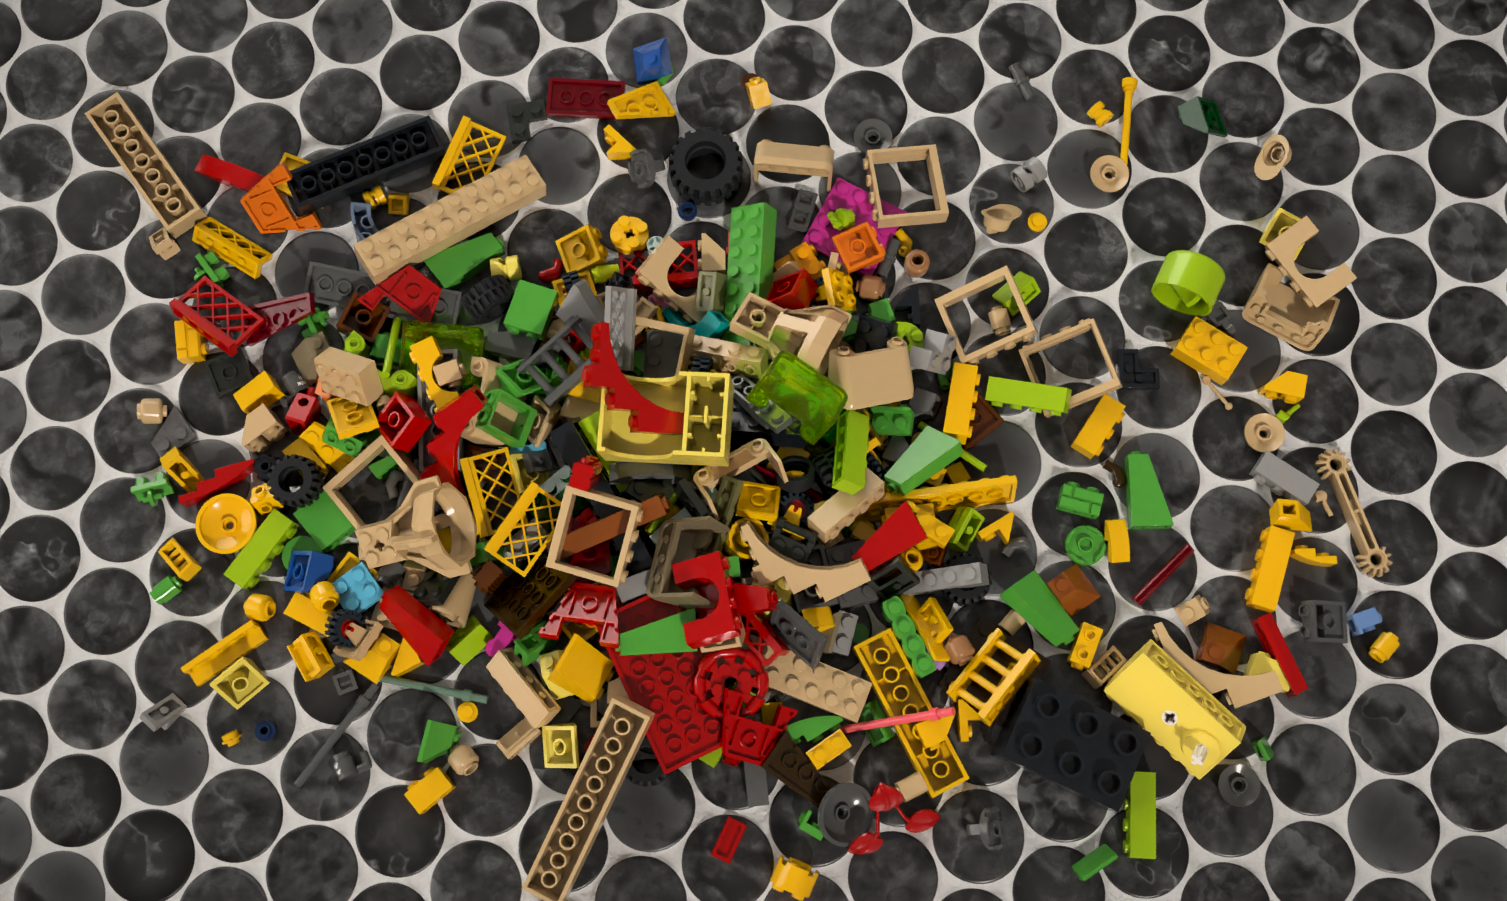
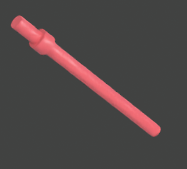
M935 707L929 708L928 711L842 725L840 729L843 733H850L929 719L930 721H937L941 717L956 715V710L954 707L942 709Z

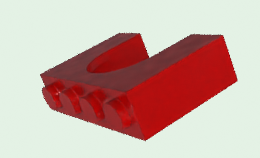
M720 551L672 564L675 584L680 589L684 590L708 583L716 585L719 591L718 605L709 616L683 624L686 644L692 649L741 636L740 628L743 625L740 616H737L736 608H738V601L736 596H733L732 588H734V581L729 576L728 571L731 567L730 561Z

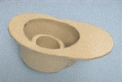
M1276 134L1270 136L1265 141L1254 165V172L1259 179L1270 180L1281 171L1282 167L1291 160L1292 150L1284 136Z
M998 204L982 210L981 213L984 215V226L987 228V233L993 234L1007 231L1012 220L1021 216V209L1009 204Z

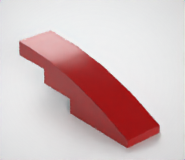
M205 154L202 155L194 170L196 173L228 187L232 186L241 191L245 190L248 192L265 177L233 163Z
M255 459L214 469L215 478L197 482L198 490L178 496L179 503L189 507L227 491L253 473Z

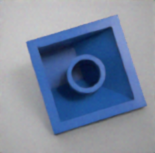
M665 37L633 48L637 84L640 85L672 74L668 38Z
M292 551L283 590L292 592L310 591L315 584L330 577V572L334 566V556L315 551Z

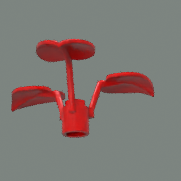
M880 782L878 787L873 790V795L868 802L869 808L876 811V831L874 834L867 832L858 836L850 844L847 851L852 854L864 855L873 853L882 846L883 840L881 837H878L880 835V811H889L895 807L903 819L908 822L905 825V829L912 833H920L930 829L939 821L941 815L931 809H921L913 813L911 817H907L899 807L904 800L903 794L896 788Z

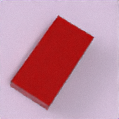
M728 816L711 852V856L730 864L747 824Z

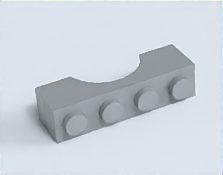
M976 562L915 572L920 578V583L905 591L903 595L916 596L944 589L989 585L987 564Z

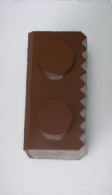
M488 559L472 578L476 581L474 585L487 595L488 592L494 594L509 576Z

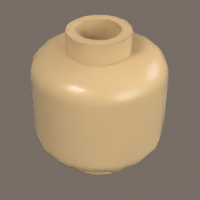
M144 398L137 404V419H141L143 424H161L163 417L168 416L167 405H163V401L159 398Z
M457 744L450 749L447 761L458 775H470L478 768L479 757L470 745Z

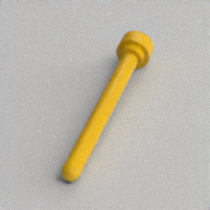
M1133 77L1122 79L1125 99L1120 159L1126 165L1128 164L1132 97L1135 89H1137L1138 82Z

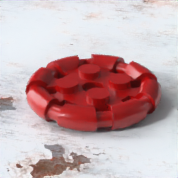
M735 647L714 652L710 651L700 660L697 665V673L693 677V691L700 701V707L713 718L716 716L723 719V710L718 707L720 702L724 703V690L727 688L725 681L729 677L737 680L736 687L731 690L745 694L743 701L746 707L740 709L739 716L745 717L749 714L752 716L761 708L765 702V693L769 690V676L757 655L749 649L744 650ZM736 656L744 658L742 664L734 662ZM723 657L726 663L718 666L715 660ZM752 668H754L757 673V675L751 677L748 671ZM706 671L712 672L710 680L704 678ZM752 686L758 688L756 696L750 694ZM711 689L714 696L707 698L705 691Z

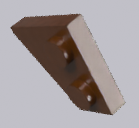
M468 445L466 457L469 458L494 450ZM505 452L497 454L493 462L503 467L507 461ZM484 459L474 461L476 469L484 472L489 463ZM491 464L486 475L496 480L502 469ZM505 471L499 479V482L502 484L504 481ZM484 476L483 479L493 485L494 481ZM496 484L495 488L502 491V486Z

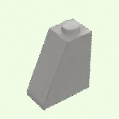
M584 279L573 284L556 313L564 322L571 316L575 317L578 315L583 320L579 326L590 338L593 324L604 322L605 314Z

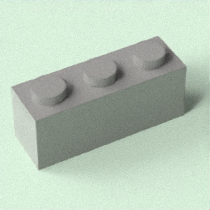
M1269 451L1260 456L1249 474L1254 477L1253 479L1257 483L1270 487L1274 494L1284 496L1289 500L1299 501L1303 506L1309 503L1320 485Z

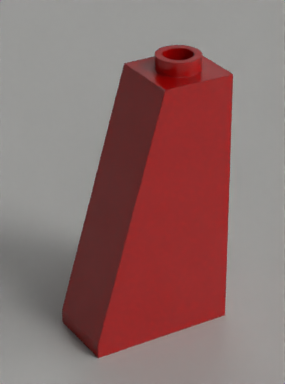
M907 501L902 503L852 556L853 560L862 558L869 572L928 539L927 534Z
M707 583L695 586L700 596L715 603L714 608H698L699 619L709 616L718 605L719 591L714 584ZM734 583L732 591L733 596L735 595L738 601V608H736L737 616L777 610L778 596L773 588Z
M397 585L393 589H387L381 596L383 600L379 608L429 667L441 657L455 630L401 586Z

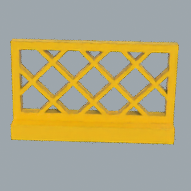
M463 115L433 179L432 188L439 192L441 190L451 194L466 186L461 185L458 177L469 174L472 182H474L472 172L482 169L484 176L491 173L504 145L506 136L472 122L471 118ZM472 128L481 131L483 137L472 140L470 135ZM492 137L500 139L498 146L490 148L487 139ZM484 140L488 149L477 152L474 144ZM472 145L475 154L465 157L462 151L463 148ZM490 153L491 162L482 164L479 156ZM477 157L480 166L469 169L466 160ZM464 161L467 170L457 174L454 168L455 165ZM456 178L459 185L458 188L450 189L445 187L449 180Z
M508 447L459 459L480 538H485L495 533L496 530H493L491 525L494 516L502 520L505 519L497 514L502 503L510 508L513 507L503 501L509 490L517 495V500L521 496ZM505 452L507 461L503 467L493 462L497 454ZM484 459L489 462L484 472L476 469L475 460ZM491 464L502 469L496 480L486 475ZM504 471L512 477L508 487L499 482ZM484 476L494 481L489 492L481 488L480 483ZM496 484L507 489L501 499L491 494ZM489 496L500 501L494 512L486 506ZM525 512L522 517L524 524H527L529 522Z
M531 481L483 550L525 577L545 549L546 543L553 537L555 530L553 521H557V519L552 518L551 507H561L562 502ZM538 493L546 497L547 506H535L534 499ZM549 499H550L552 502H554L555 504L550 505ZM532 503L533 508L528 509V507ZM548 508L550 520L538 522L536 510ZM534 510L535 523L524 524L523 514L526 511ZM520 520L521 525L516 526V524ZM550 522L552 531L549 535L541 536L539 524ZM536 525L538 537L526 539L524 527ZM522 527L524 539L512 541L511 531L514 528ZM509 537V542L504 543L506 538ZM541 538H546V540L542 544ZM539 539V550L529 553L527 541ZM524 542L526 554L514 556L512 544ZM510 544L512 556L503 558L497 554L502 545ZM529 555H534V557H533L532 560L530 561V556H529ZM527 556L528 565L524 571L516 567L515 558ZM507 559H512L513 564L507 561Z

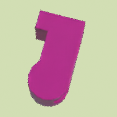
M501 621L497 624L501 629L494 639L489 640L485 646L486 653L491 657H494L499 650L511 647L518 638Z

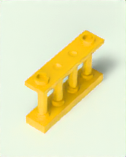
M996 628L994 632L989 634L985 644L958 678L951 682L946 691L954 702L961 697L979 710L977 715L989 727L1041 662L1037 654L1031 649L1022 654L1005 643L1006 637L999 628ZM998 648L1018 661L1012 670L1007 669L991 658ZM985 664L1005 677L1000 686H995L978 674ZM972 681H975L992 693V696L986 703H983L965 690Z

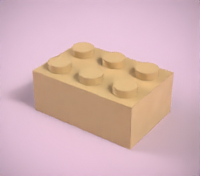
M329 347L313 359L316 372L321 381V387L328 394L365 406L371 405L384 394L375 360L333 347Z

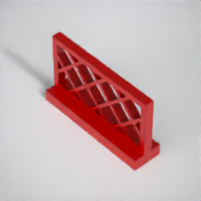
M696 241L677 242L683 248L692 247V252L688 256H685L683 253L679 254L684 259L679 266L674 263L671 264L675 270L667 274L669 286L672 290L697 288L699 273ZM647 246L641 251L640 249L634 251L635 256L629 262L623 258V253L618 251L621 274H624L629 268L635 272L638 270L632 264L638 258L643 262L646 260L642 254L648 251ZM688 262L694 266V271L685 272L682 268ZM636 274L631 277L633 287L637 289V293L653 291L649 285H643L637 279L638 276Z
M206 276L199 280L178 300L174 298L169 302L174 315L231 357L238 352L237 348L265 323L262 317ZM205 284L211 287V292L200 293V289ZM224 296L226 298V303L215 304V297ZM211 297L212 304L200 305V298ZM197 298V305L188 306L185 302L188 299ZM239 307L241 314L230 315L229 308ZM226 308V315L215 316V309ZM212 309V316L203 317L200 315V310ZM254 318L256 320L253 325L244 326V319ZM241 319V326L230 327V320ZM227 320V327L218 328L215 326V321ZM241 331L242 335L236 341L230 337V332Z

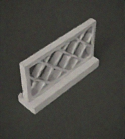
M606 286L604 322L609 323L610 341L614 357L620 370L633 371L637 289Z

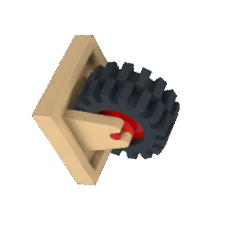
M338 609L337 612L331 613L333 618L328 617L327 620L330 623L325 624V627L328 628L325 634L330 635L327 639L331 641V644L336 645L333 649L336 655L361 661L367 655L372 643L379 637L380 631L384 626L377 621L362 619L363 616L357 611Z

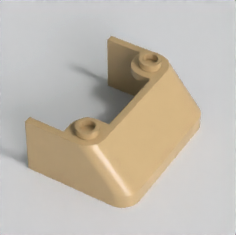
M764 139L758 142L753 166L754 185H758L759 171L828 177L827 192H830L835 151L827 145L817 147L777 143Z
M757 438L731 452L729 467L705 466L694 474L692 483L696 487L700 498L707 502L708 510L714 519L720 520L707 491L720 485L723 475L734 477L759 462L768 459L785 483L788 482L782 461L767 440Z

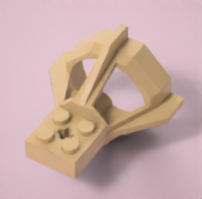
M749 292L730 322L729 331L767 349L784 385L803 395H807L825 377L829 368L830 350L838 349L852 315L831 304L796 310L783 309ZM790 358L793 359L794 364H792V363L789 361Z
M437 475L415 481L394 518L364 525L355 530L369 569L403 560H413L448 578L472 572L469 560L475 556L477 535L474 517L466 496L449 482L441 484L440 478ZM435 501L445 513L434 516ZM450 526L451 550L448 554L441 544L437 530Z

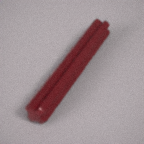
M1189 544L1184 545L1132 597L1135 604L1138 606L1142 605L1194 552V549Z

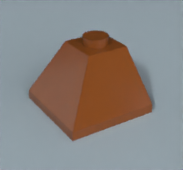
M1077 563L1046 584L1070 618L1101 597Z
M1206 622L1195 661L1235 675L1247 636Z

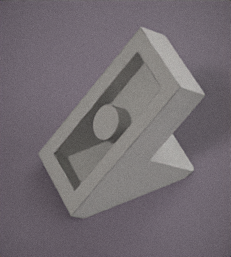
M172 693L142 712L140 719L153 732L161 727L167 730L186 710L187 706Z

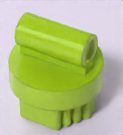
M839 208L835 213L831 211L827 214L833 227L839 231L851 229L855 225V214L852 209Z

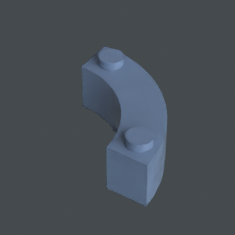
M351 202V219L358 242L379 232L372 219L371 204Z

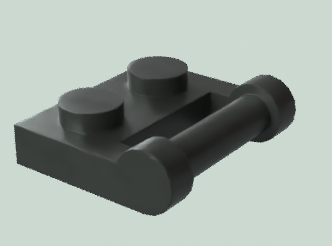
M781 516L769 546L790 559L806 564L819 533L815 531L810 532L792 524ZM783 529H786L809 541L807 544H804L781 532Z
M897 555L893 558V561L874 572H869L871 581L867 582L886 601L894 596H899L919 584L920 578L904 562L903 558ZM895 568L899 569L898 571L886 577L885 579L879 582L877 581L878 578L894 570Z

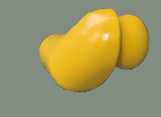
M901 228L895 233V236L901 242L898 249L899 255L906 257L912 251L913 241Z

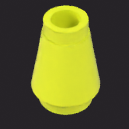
M618 264L595 265L594 268L590 269L593 283H599V285L606 282L608 278H611L614 272L620 273Z

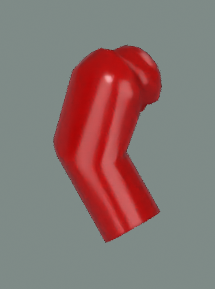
M555 259L552 268L540 271L538 278L544 282L558 279L563 267V261Z

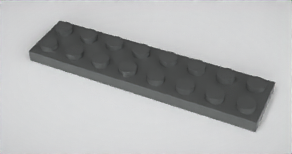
M310 261L304 293H314L316 303L346 308L354 291L364 295L376 286L366 272ZM442 288L430 326L456 331L464 293ZM386 295L379 302L391 308L387 316L389 318L399 317L403 321L413 323L419 321Z

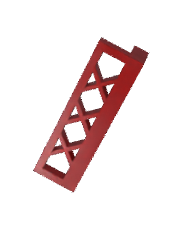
M761 613L745 615L746 627L744 629H746L744 641L765 667H768L779 656H785L791 651ZM750 630L758 631L759 643L752 642ZM763 645H769L774 651L768 659L763 655Z
M1268 613L1250 621L1265 653L1270 654V658L1277 661L1290 687L1289 692H1285L1287 697L1296 696L1308 689L1272 614Z

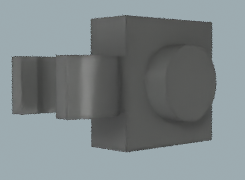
M1222 302L1216 304L1211 313L1205 316L1215 328L1220 327L1221 331L1231 337L1236 332L1235 327L1229 322L1233 316Z

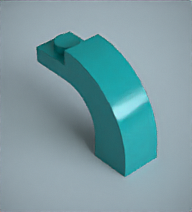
M666 307L662 313L667 318V323L696 329L695 335L719 339L730 328V322L720 311L709 310L702 320L695 325L682 319L683 315L679 311H673L671 308Z

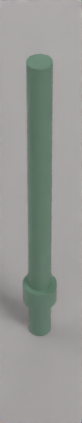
M386 674L379 681L456 697L465 702L475 701L487 704L489 698L487 695L473 693V690L469 689L458 690Z

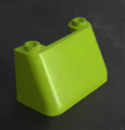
M353 330L345 341L344 351L371 359L369 356L371 347L365 343L362 336ZM378 370L384 391L383 395L392 397L395 392L414 397L415 400L418 399L417 379L408 371L398 370L389 378L383 377L382 372Z

